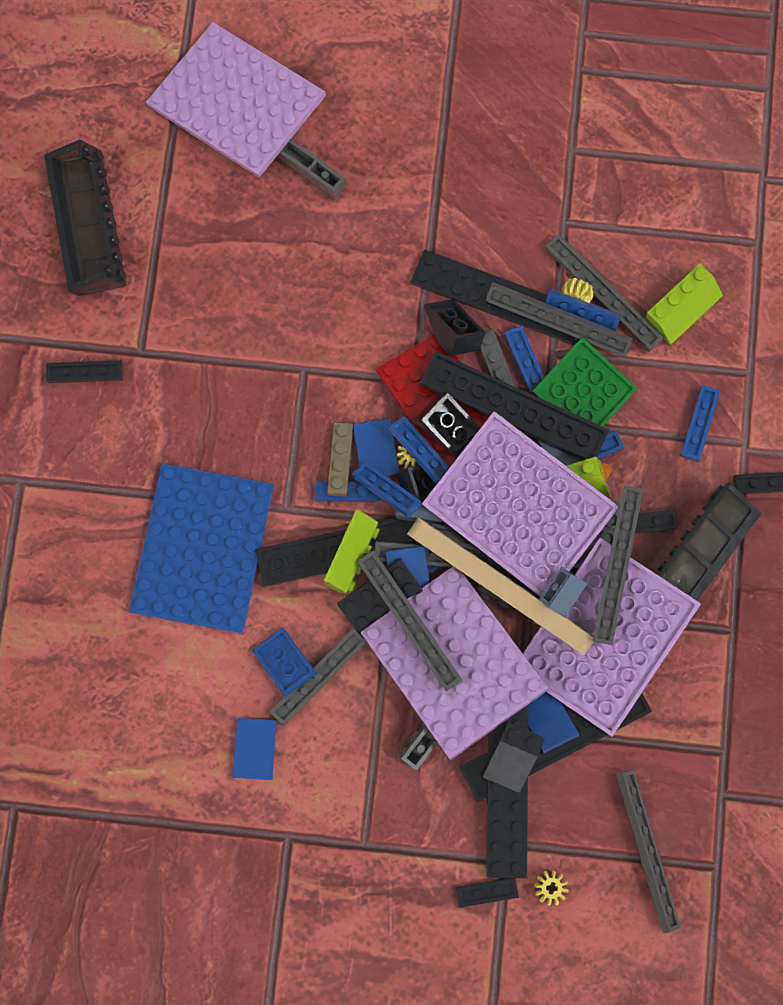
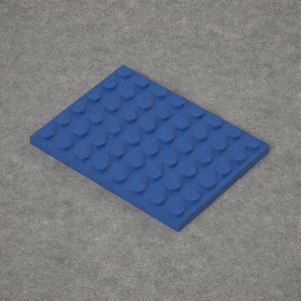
M162 463L129 613L244 634L258 567L256 549L262 548L274 484Z

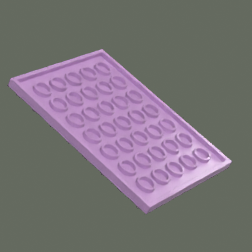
M212 22L150 96L146 104L255 176L260 177L324 99L326 93L321 88Z
M496 412L491 414L422 503V505L540 597L560 567L568 571L572 569L619 508L614 502Z
M599 538L575 574L587 585L565 616L593 636L612 547L611 544L602 538ZM630 557L613 646L594 642L586 655H584L541 626L523 655L548 687L547 693L613 737L701 603Z
M454 566L423 587L421 593L409 597L408 601L463 679L455 687L447 692L444 690L391 611L361 632L450 760L549 690L464 574Z

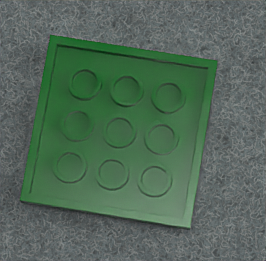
M582 337L531 393L538 398L603 427L638 388Z

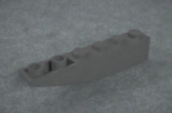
M291 139L276 156L334 201L346 188V180L343 176Z

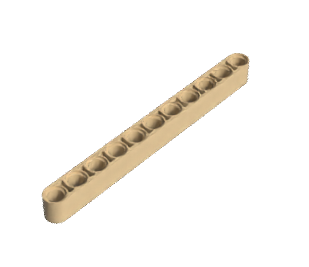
M419 517L407 533L410 537L580 653L586 655L594 643L593 635L549 608L536 596Z

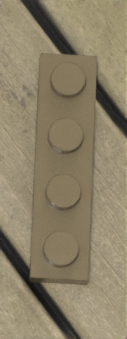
M334 423L328 496L347 497L353 424Z

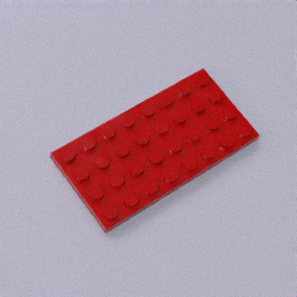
M434 334L376 368V372L413 427L450 468L456 461V458L430 437L414 420L438 395L419 385L435 351L460 362L456 355L450 356L439 345ZM459 404L480 428L488 420L489 417Z

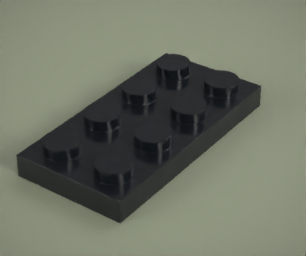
M401 558L386 568L407 599L423 591ZM370 580L337 602L338 607L359 635H361L364 629L391 611Z

